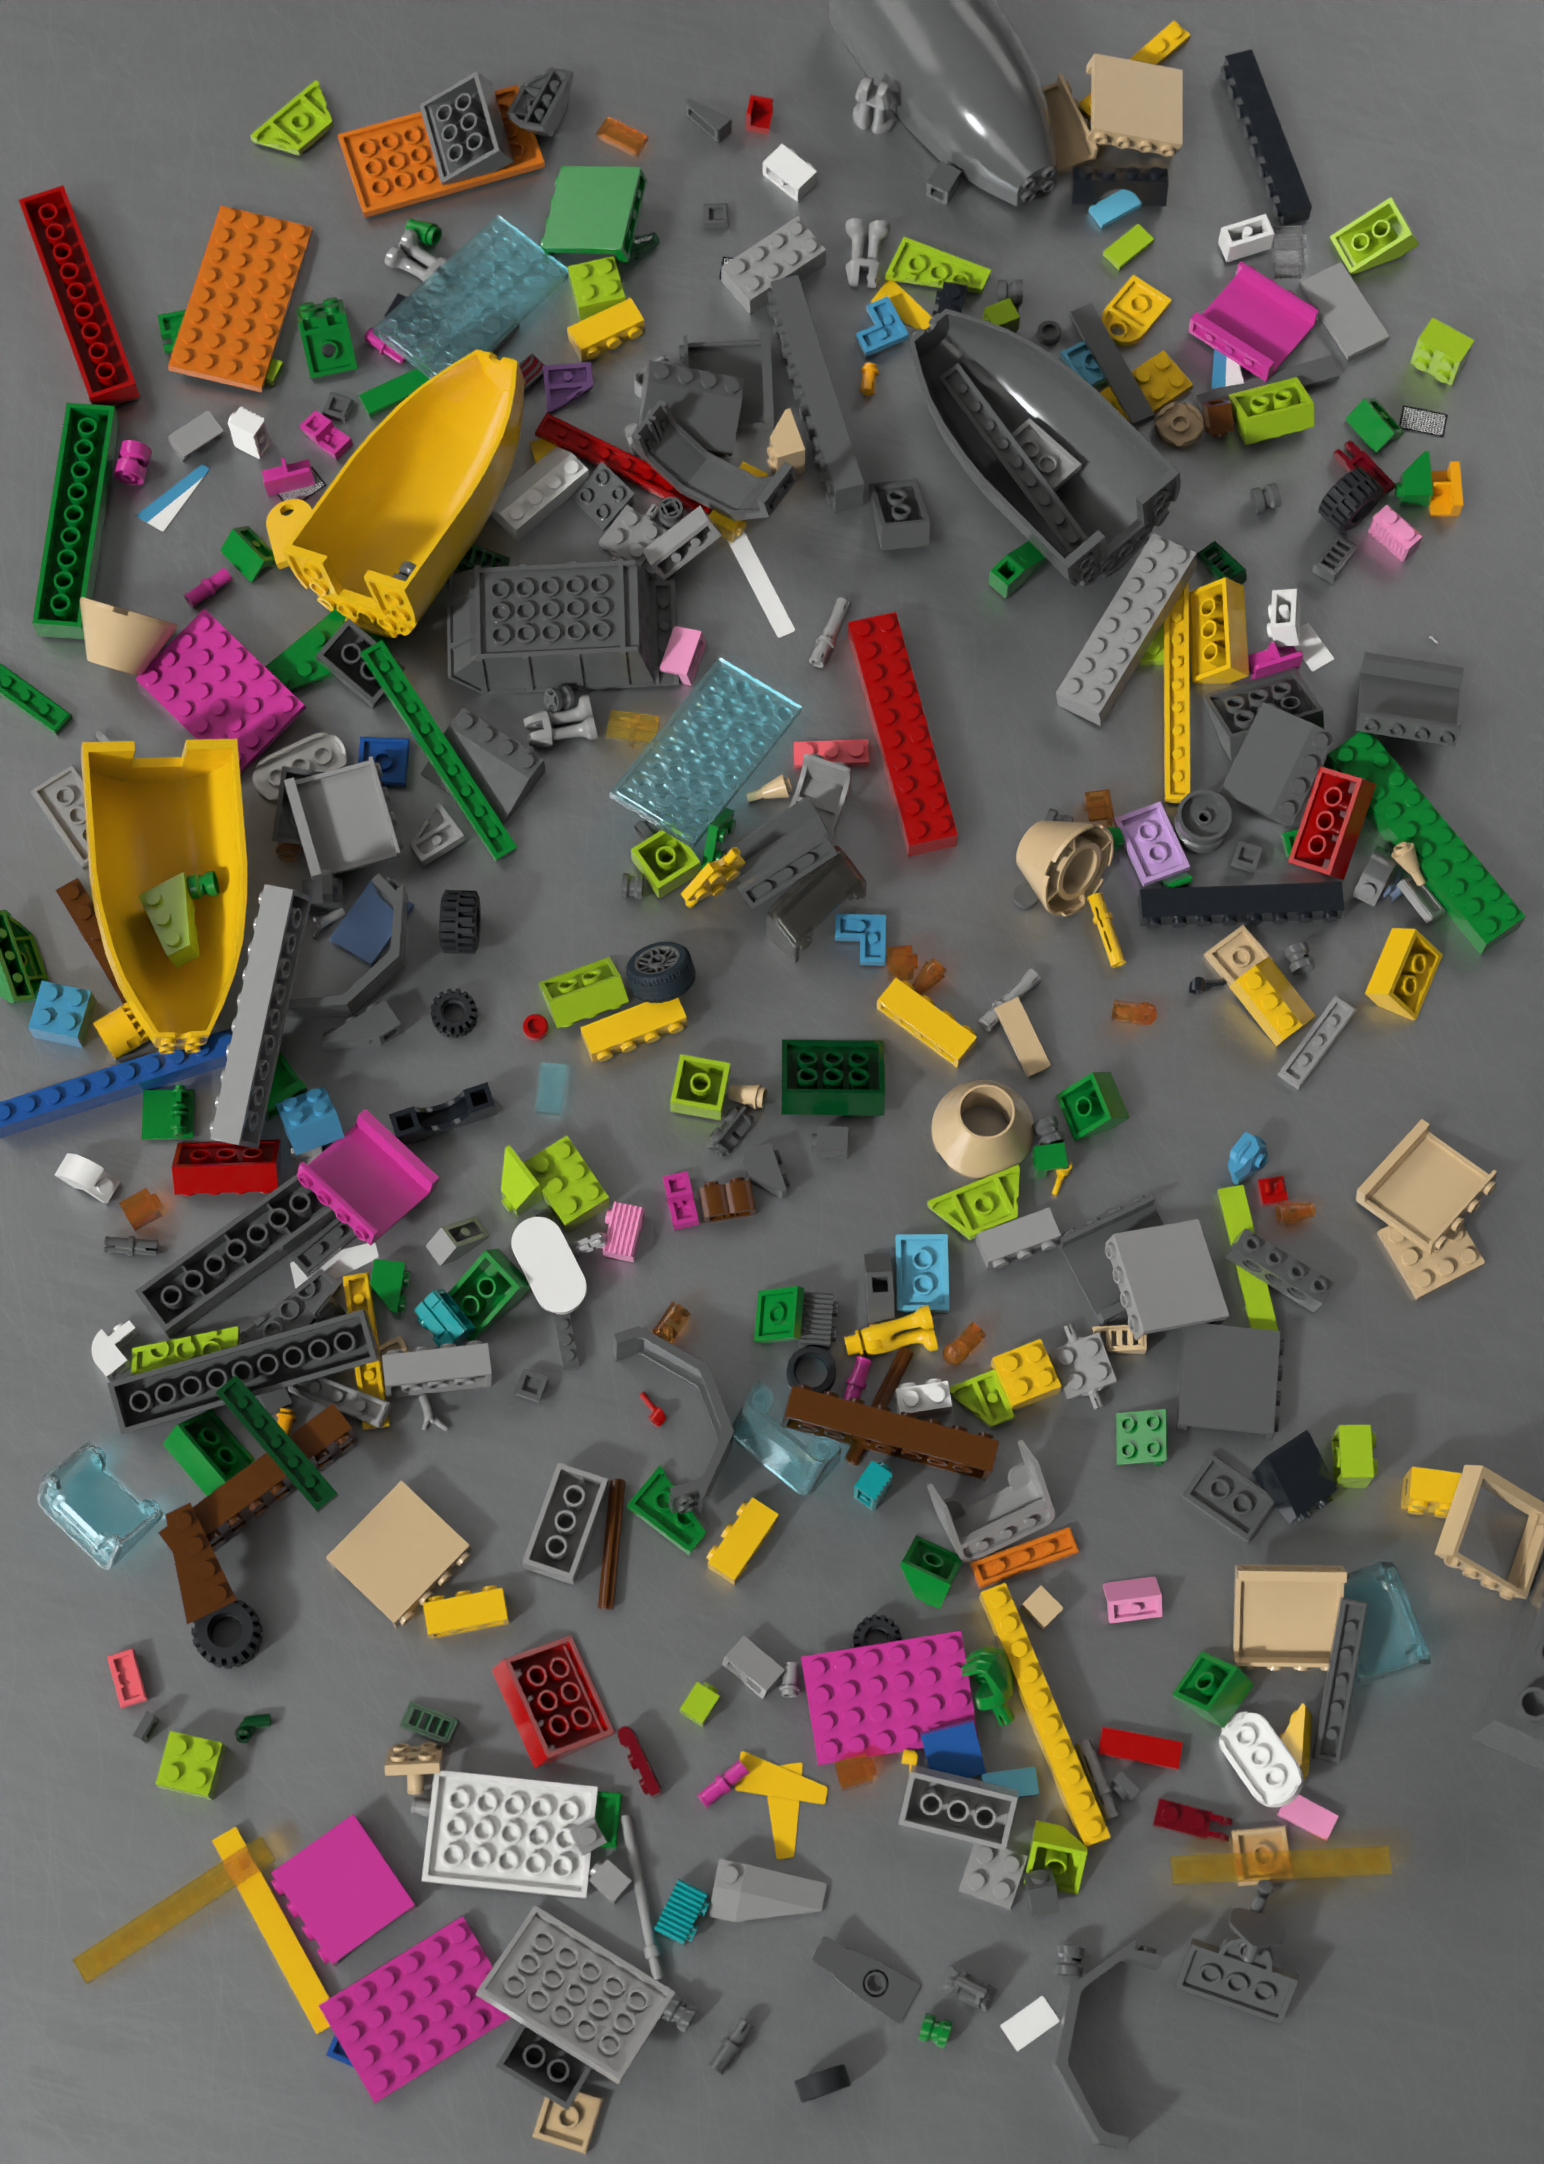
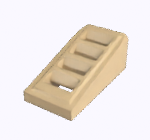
M1128 1325L1092 1327V1335L1098 1332L1100 1336L1101 1333L1106 1334V1346L1104 1347L1107 1354L1146 1353L1147 1334H1144L1138 1340V1345H1133V1332L1130 1331ZM1112 1334H1116V1346H1112ZM1122 1334H1127V1345H1122Z

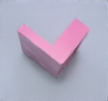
M675 626L664 653L660 670L679 675L683 684L692 686L707 644L702 631Z
M1156 1577L1103 1584L1110 1624L1163 1617L1162 1596Z

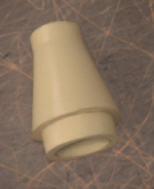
M761 1084L730 1085L728 1100L736 1101L756 1110L759 1107L764 1108L767 1101V1088L762 1087Z

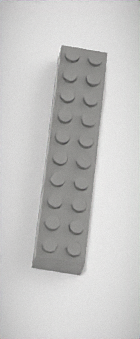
M264 884V889L259 895L260 908L253 923V929L255 930L253 941L248 946V964L242 974L244 983L242 992L239 993L237 998L238 1011L237 1016L232 1022V1039L226 1049L227 1062L226 1067L221 1073V1091L215 1101V1107L217 1108L215 1119L210 1124V1139L259 1149L312 896L293 889Z

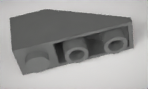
M383 1000L382 1002L372 1003L359 1016L353 1015L344 1022L345 1024L339 1028L329 1029L319 1040L324 1050L379 1046L403 1033V1029L386 1000Z

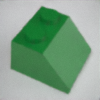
M1092 1072L1056 1095L1074 1141L1110 1130L1130 1118L1111 1072Z
M1201 1651L1172 1693V1696L1205 1720L1225 1728L1254 1684L1238 1667Z

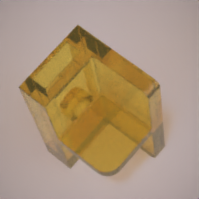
M610 709L606 738L629 742V748H633L634 743L654 745L656 737L659 735L660 716Z

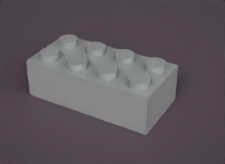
M797 216L721 267L722 283L751 315L769 303L767 292L770 291V281L798 275L801 282L826 265V249Z
M470 1341L466 1343V1346L456 1347V1344H444L440 1346V1349L431 1350L429 1347H417L414 1349V1352L403 1353V1350H391L387 1352V1355H382L386 1399L491 1387L492 1372L488 1343L482 1344V1341Z
M559 1462L557 1463L522 1561L524 1569L575 1585L610 1486L607 1478Z
M912 1764L898 1825L1006 1851L1018 1799V1790Z

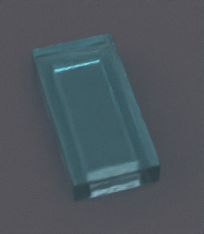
M541 1063L535 1108L536 1114L561 1116L566 1065Z

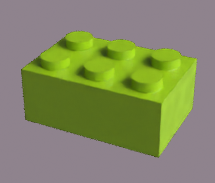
M567 1135L523 1162L540 1184L543 1199L551 1208L566 1233L610 1206L609 1196Z

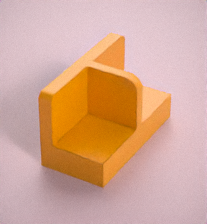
M1450 461L1447 471H1431L1433 496L1429 504L1431 517L1459 516L1462 510L1463 495L1460 461Z

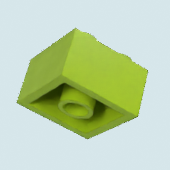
M614 256L567 266L569 283L580 321L625 300Z
M1432 317L1417 340L1410 363L1418 370L1426 371L1435 376L1438 381L1452 386L1466 365L1475 340Z
M673 823L631 849L633 863L640 873L644 874L645 880L659 899L696 877L701 871L700 860Z
M680 1054L670 1100L671 1112L721 1121L731 1075V1063Z
M1339 1425L1331 1436L1334 1483L1337 1488H1366L1373 1480L1374 1475L1378 1473L1377 1459H1373L1372 1450L1376 1448V1434L1371 1433V1425Z
M170 1731L155 1785L160 1789L213 1801L227 1746L221 1742Z

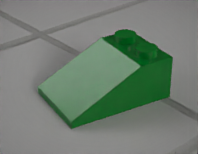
M491 1249L483 1252L448 1294L476 1327L467 1337L469 1341H475L512 1309L531 1287L526 1277L500 1249Z

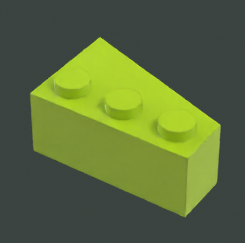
M182 872L139 895L167 957L176 968L199 957L198 935L194 917L195 905L189 891L188 877Z

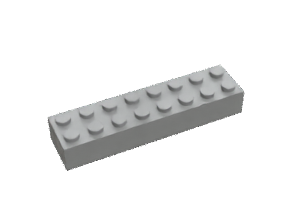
M1155 533L1151 535L1056 692L1058 706L1102 726L1198 566L1196 552Z

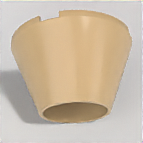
M80 598L87 661L141 676L178 627V624L93 599Z
M1042 820L1035 823L1023 836L1017 849L1016 863L1045 909L1054 916L1063 915L1066 917L1082 909L1089 902L1087 897L1097 893L1103 884L1104 879L1101 876L1106 865L1111 866L1114 841L1111 832L1106 827L1097 823Z
M974 1080L956 1086L941 1099L933 1115L931 1130L936 1151L951 1169L974 1179H983L1021 1164L1027 1157L1034 1139V1129L1032 1127L1034 1121L1028 1105L1016 1091L996 1081ZM989 1106L998 1110L1004 1116L1008 1127L994 1136H979L966 1128L961 1116L973 1107Z

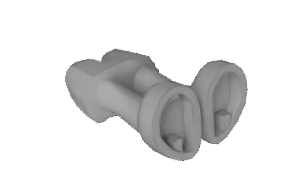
M869 76L864 77L857 88L855 96L859 103L853 110L854 122L861 129H867L872 122V132L874 134L887 133L894 128L896 123L894 112L888 109L892 103L889 84L881 82L877 86L874 85L873 78Z
M859 218L849 219L845 225L846 232L852 239V258L846 264L849 285L858 287L860 270L869 271V274H867V287L876 288L883 272V267L879 263L880 246L890 233V224L882 220H875L870 223L868 258L863 259L867 224Z
M407 229L400 239L399 247L397 245L391 247L385 257V264L387 266L403 269L417 276L423 281L422 288L438 294H443L448 289L447 283L440 276L449 282H454L459 276L458 271L447 259L442 257L436 258L424 251L418 245V234L412 229ZM406 255L411 256L412 258L418 260L419 262L423 263L429 268L426 270L425 268L413 262Z
M588 694L582 695L579 698L578 706L575 708L552 713L541 710L523 719L525 728L528 730L544 728L534 731L527 736L529 746L554 747L555 740L573 737H586L590 740L598 739ZM583 721L576 725L553 729V725Z

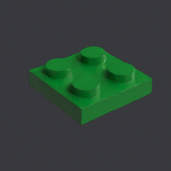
M792 1286L758 1291L754 1342L765 1344L800 1340L805 1288Z

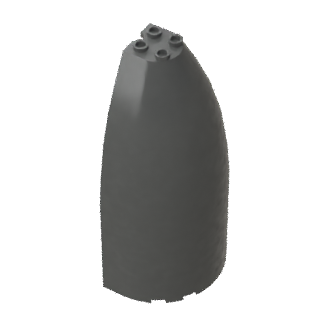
M830 0L829 20L834 30L867 76L874 79V85L879 86L881 82L889 84L892 103L889 107L908 130L937 159L946 164L956 166L958 170H961V177L1016 207L1032 201L1036 196V192H1048L1057 185L1058 169L1051 112L1041 80L1023 43L994 0Z
M945 309L941 313L935 314L929 321L930 326L925 330H916L909 341L918 380L929 412L943 440L960 465L986 498L1072 585L1077 586L1080 583L1082 586L1093 584L1097 576L1102 575L1106 577L1114 572L1147 543L1155 525L1157 527L1161 526L1169 515L1168 507L1170 502H1175L1180 492V472L1093 386L1034 342L1001 326L953 310ZM957 363H959L1011 434L1030 418L1082 464L1081 469L1055 491V494L1088 537L1071 554H1068L938 377Z

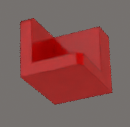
M750 95L746 112V131L769 134L773 119V99Z

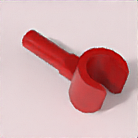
M642 1392L639 1396L652 1411L648 1419L654 1425L660 1427L666 1420L664 1411L656 1406L645 1392Z

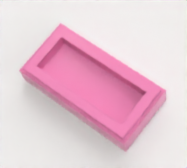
M1298 1795L1291 1803L1280 1807L1277 1816L1324 1841H1327L1339 1817L1301 1795Z

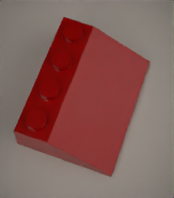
M571 1635L505 1658L492 1669V1673L535 1769L562 1759L615 1734Z

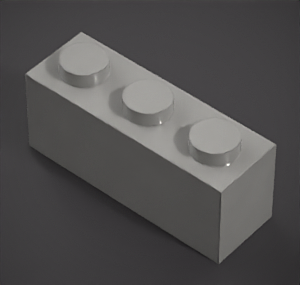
M699 506L642 551L651 567L665 580L722 535L711 517Z
M1049 1207L977 1233L975 1241L986 1268L994 1266V1269H999L1008 1265V1261L1018 1258L1023 1260L1032 1256L1034 1251L1040 1249L1048 1251L1055 1248L1060 1241L1061 1234Z

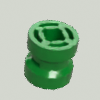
M214 870L207 871L204 875H198L197 873L188 875L189 891L193 900L200 899L203 895H219V883Z
M926 2013L918 2040L927 2042L931 2039L937 2047L944 2049L953 2022L946 2019L937 2022L934 2015Z

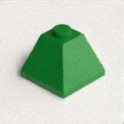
M916 1535L900 1567L915 1598L929 1606L940 1609L963 1561L956 1553Z

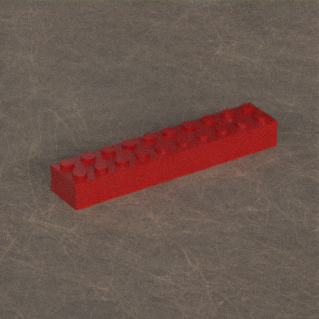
M64 185L19 199L18 201L91 404L116 406L140 398Z
M892 612L848 622V639L907 855L911 857L957 846L958 833L897 613Z

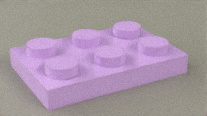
M1161 802L1114 818L1115 827H1119L1122 831L1124 846L1143 887L1190 869V864Z

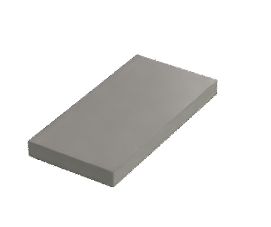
M1342 262L1300 281V288L1309 302L1319 310L1318 316L1347 360L1389 340V334Z
M72 764L30 791L78 863L85 870L89 867L83 778Z

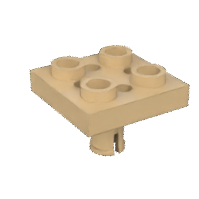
M425 1742L420 1744V1746H409L407 1743H399L389 1747L384 1765L385 1776L407 1775V1793L412 1795L424 1793L423 1774H440L444 1757L443 1745H437L435 1742Z

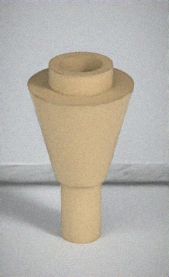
M781 774L762 786L761 789L748 792L746 795L749 803L762 798H790L789 792L793 791L790 778H784V775Z
M1407 842L1397 844L1393 849L1391 857L1411 874L1417 886L1423 885L1426 880L1419 869L1414 844Z

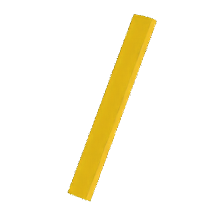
M235 1826L213 1839L212 1842L318 2035L331 2027L319 2007L320 2004L330 1999L242 1835Z

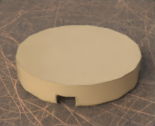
M1172 402L1164 406L1158 413L1155 423L1156 434L1163 443L1170 447L1178 449L1188 448L1195 444L1202 435L1204 427L1203 416L1196 407L1189 403Z

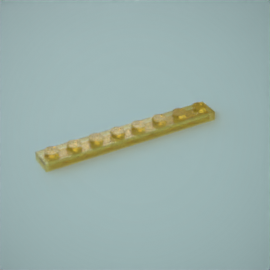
M258 1837L72 1959L85 1983L89 1984L275 1862L274 1855L263 1837Z
M1389 1846L1169 1857L1171 1885L1255 1882L1263 1879L1276 1881L1383 1876L1392 1874Z

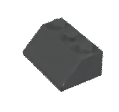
M520 2024L496 2065L497 2068L566 2110H569L594 2070L523 2024Z

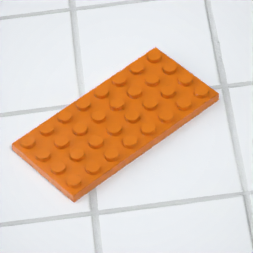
M518 85L494 91L514 162L494 173L447 185L441 184L421 111L337 134L364 218L545 168L535 134L522 129L507 118V112L519 91Z
M220 205L168 363V370L262 392L310 243L313 228Z

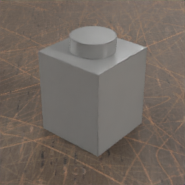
M608 1859L604 1863L599 1861L589 1872L592 1876L589 1882L614 1905L633 1884Z

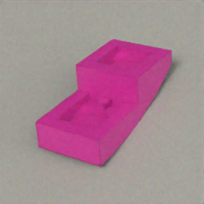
M316 410L299 425V428L314 443L336 460L353 445L350 437L335 428L331 420Z
M688 1171L663 1176L674 1230L699 1225Z

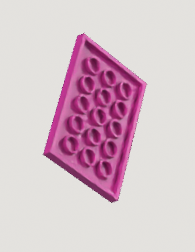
M203 609L149 664L141 676L135 678L197 740L237 739L240 776L307 708L206 609Z
M961 1630L801 1656L818 1765L902 1752L905 1749L924 1748L920 1735L921 1732L973 1719L978 1738L969 1676L963 1677L961 1670L966 1660Z
M463 1916L319 2005L375 2104L512 2018L476 1995L477 1990L493 1967Z

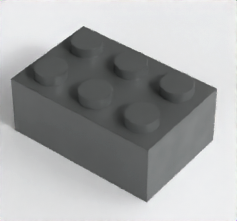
M348 618L316 655V660L373 708L385 692L360 654L377 642ZM395 659L401 670L404 672L406 667L403 666L397 659Z

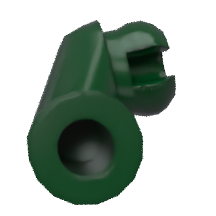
M270 1713L244 1717L235 1730L236 1740L239 1743H247L258 1728L271 1727Z

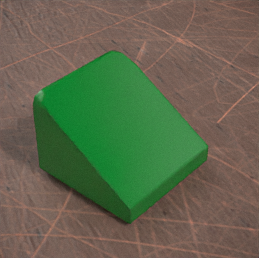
M1182 872L1160 882L1163 888L1190 887L1193 878L1190 874Z

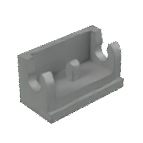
M207 410L168 436L169 444L178 456L185 460L188 455L215 437L223 435L224 430L210 411Z
M743 1636L725 1656L722 1663L727 1670L762 1699L776 1685L785 1671L746 1636Z

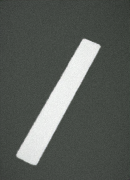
M745 532L741 536L737 535L734 542L727 540L777 637L781 638L794 632L795 628Z

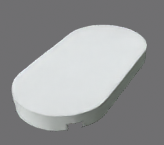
M321 732L310 735L261 759L256 765L252 778L255 790L264 800L277 803L282 766L320 772L343 768L348 763L346 746L339 737Z
M532 1217L521 1222L512 1235V1250L538 1303L543 1309L556 1314L564 1315L575 1311L584 1301L587 1284L562 1231L555 1222L544 1217Z
M1248 1712L1234 1714L1225 1728L1221 1729L1222 1733L1221 1738L1219 1737V1744L1222 1752L1258 1802L1268 1807H1282L1291 1803L1299 1795L1303 1786V1773L1300 1766L1262 1715Z

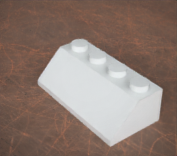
M555 447L501 492L491 516L518 542L579 489L589 477L588 469L573 453Z

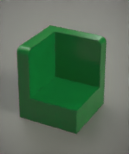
M1064 1142L1033 1146L1032 1158L1036 1178L1046 1177L1047 1171L1066 1169L1068 1167Z

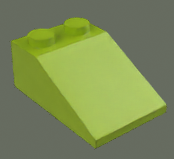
M1392 197L1329 236L1351 275L1397 259L1420 245L1401 209Z

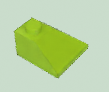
M508 1145L505 1147L501 1184L503 1199L501 1202L509 1213L514 1211L518 1217L540 1202L543 1197L540 1184L512 1147Z
M1036 1820L1025 1873L1051 1868L1057 1891L1078 1895L1088 1848L1065 1827Z

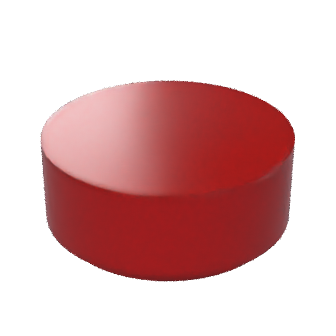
M529 1015L523 1022V1032L530 1040L539 1041L548 1033V1022L542 1015Z

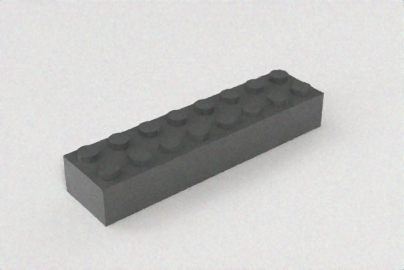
M296 1174L138 1288L135 1293L168 1338L171 1339L332 1222L337 1216L328 1205L325 1206L318 1200L317 1195L310 1188H305L299 1182Z

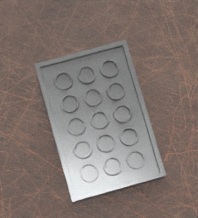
M534 1905L477 1990L476 1995L619 2084L676 1992Z

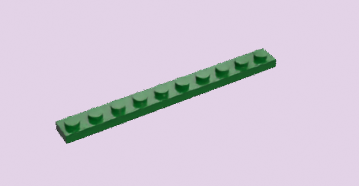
M381 640L362 651L360 654L494 861L497 862L517 850L516 844L384 642Z

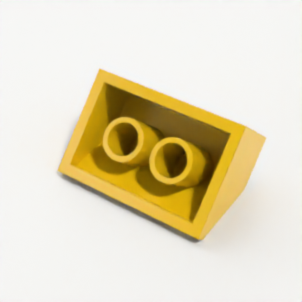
M1392 928L1365 994L1379 1007L1410 1020H1416L1443 954L1417 929Z
M1270 957L1253 966L1229 986L1276 1047L1316 1017Z

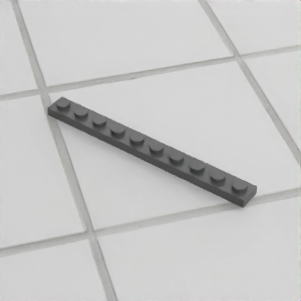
M957 363L938 377L1068 554H1071L1088 539L1087 535L959 363Z

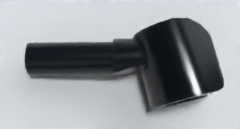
M1195 977L1190 982L1189 993L1203 994L1204 987L1224 986L1225 980H1205L1202 977Z

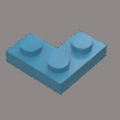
M888 296L866 306L874 326L855 333V339L865 357L909 339V334Z
M835 914V941H860V965L885 966L886 915Z

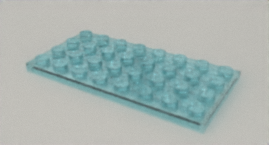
M498 214L373 328V334L431 379L476 349L489 352L568 278V268L550 254H545L540 246Z
M719 657L613 787L609 798L693 849L708 831L709 824L723 812L798 717L802 706Z

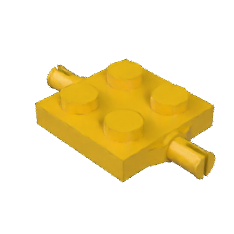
M732 847L721 859L708 862L681 893L685 899V904L689 908L694 907L698 901L708 896L717 897L726 890L725 886L739 876V870L746 863L740 856L741 852L737 847Z

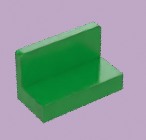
M1364 398L1346 417V421L1374 453H1378L1390 440L1399 439L1405 433L1376 398Z
M249 526L233 528L220 549L222 554L250 582H254L263 568L276 565L273 551Z

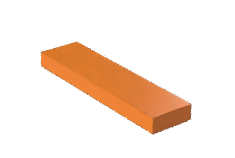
M1067 1527L970 1562V1566L978 1587L981 1589L1078 1554L1079 1549L1071 1528Z

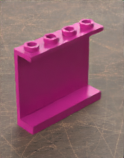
M1240 262L1236 276L1202 315L1195 312L1190 318L1188 332L1267 382L1317 323L1319 310L1312 304L1298 298L1293 292L1285 290L1276 284L1274 280L1263 276L1252 266Z
M364 1109L358 1114L356 1124L344 1134L345 1138L336 1140L308 1165L304 1162L299 1164L297 1177L305 1188H310L317 1195L318 1200L323 1205H328L335 1212L337 1218L342 1223H347L360 1240L366 1241L371 1246L436 1189L439 1177L367 1109Z
M354 1814L271 1872L275 1878L271 1881L272 1885L279 1895L285 1893L290 1901L286 1906L295 1918L301 1917L305 1923L301 1927L310 1941L315 1938L320 1946L317 1952L325 1964L331 1962L334 1966L338 1965L341 1958L405 1912L409 1914L417 1908Z

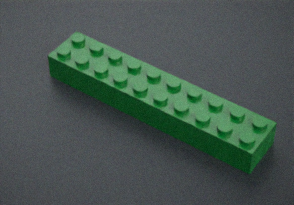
M66 403L32 620L33 627L38 636L84 639L80 598L93 599L120 421L115 406Z
M1359 732L1327 754L1323 765L1325 768L1359 777L1376 784L1366 813L1367 819L1392 849L1401 842L1414 844L1419 869L1426 880L1425 885L1446 910V914L1480 954H1483L1521 926L1526 917L1372 733Z

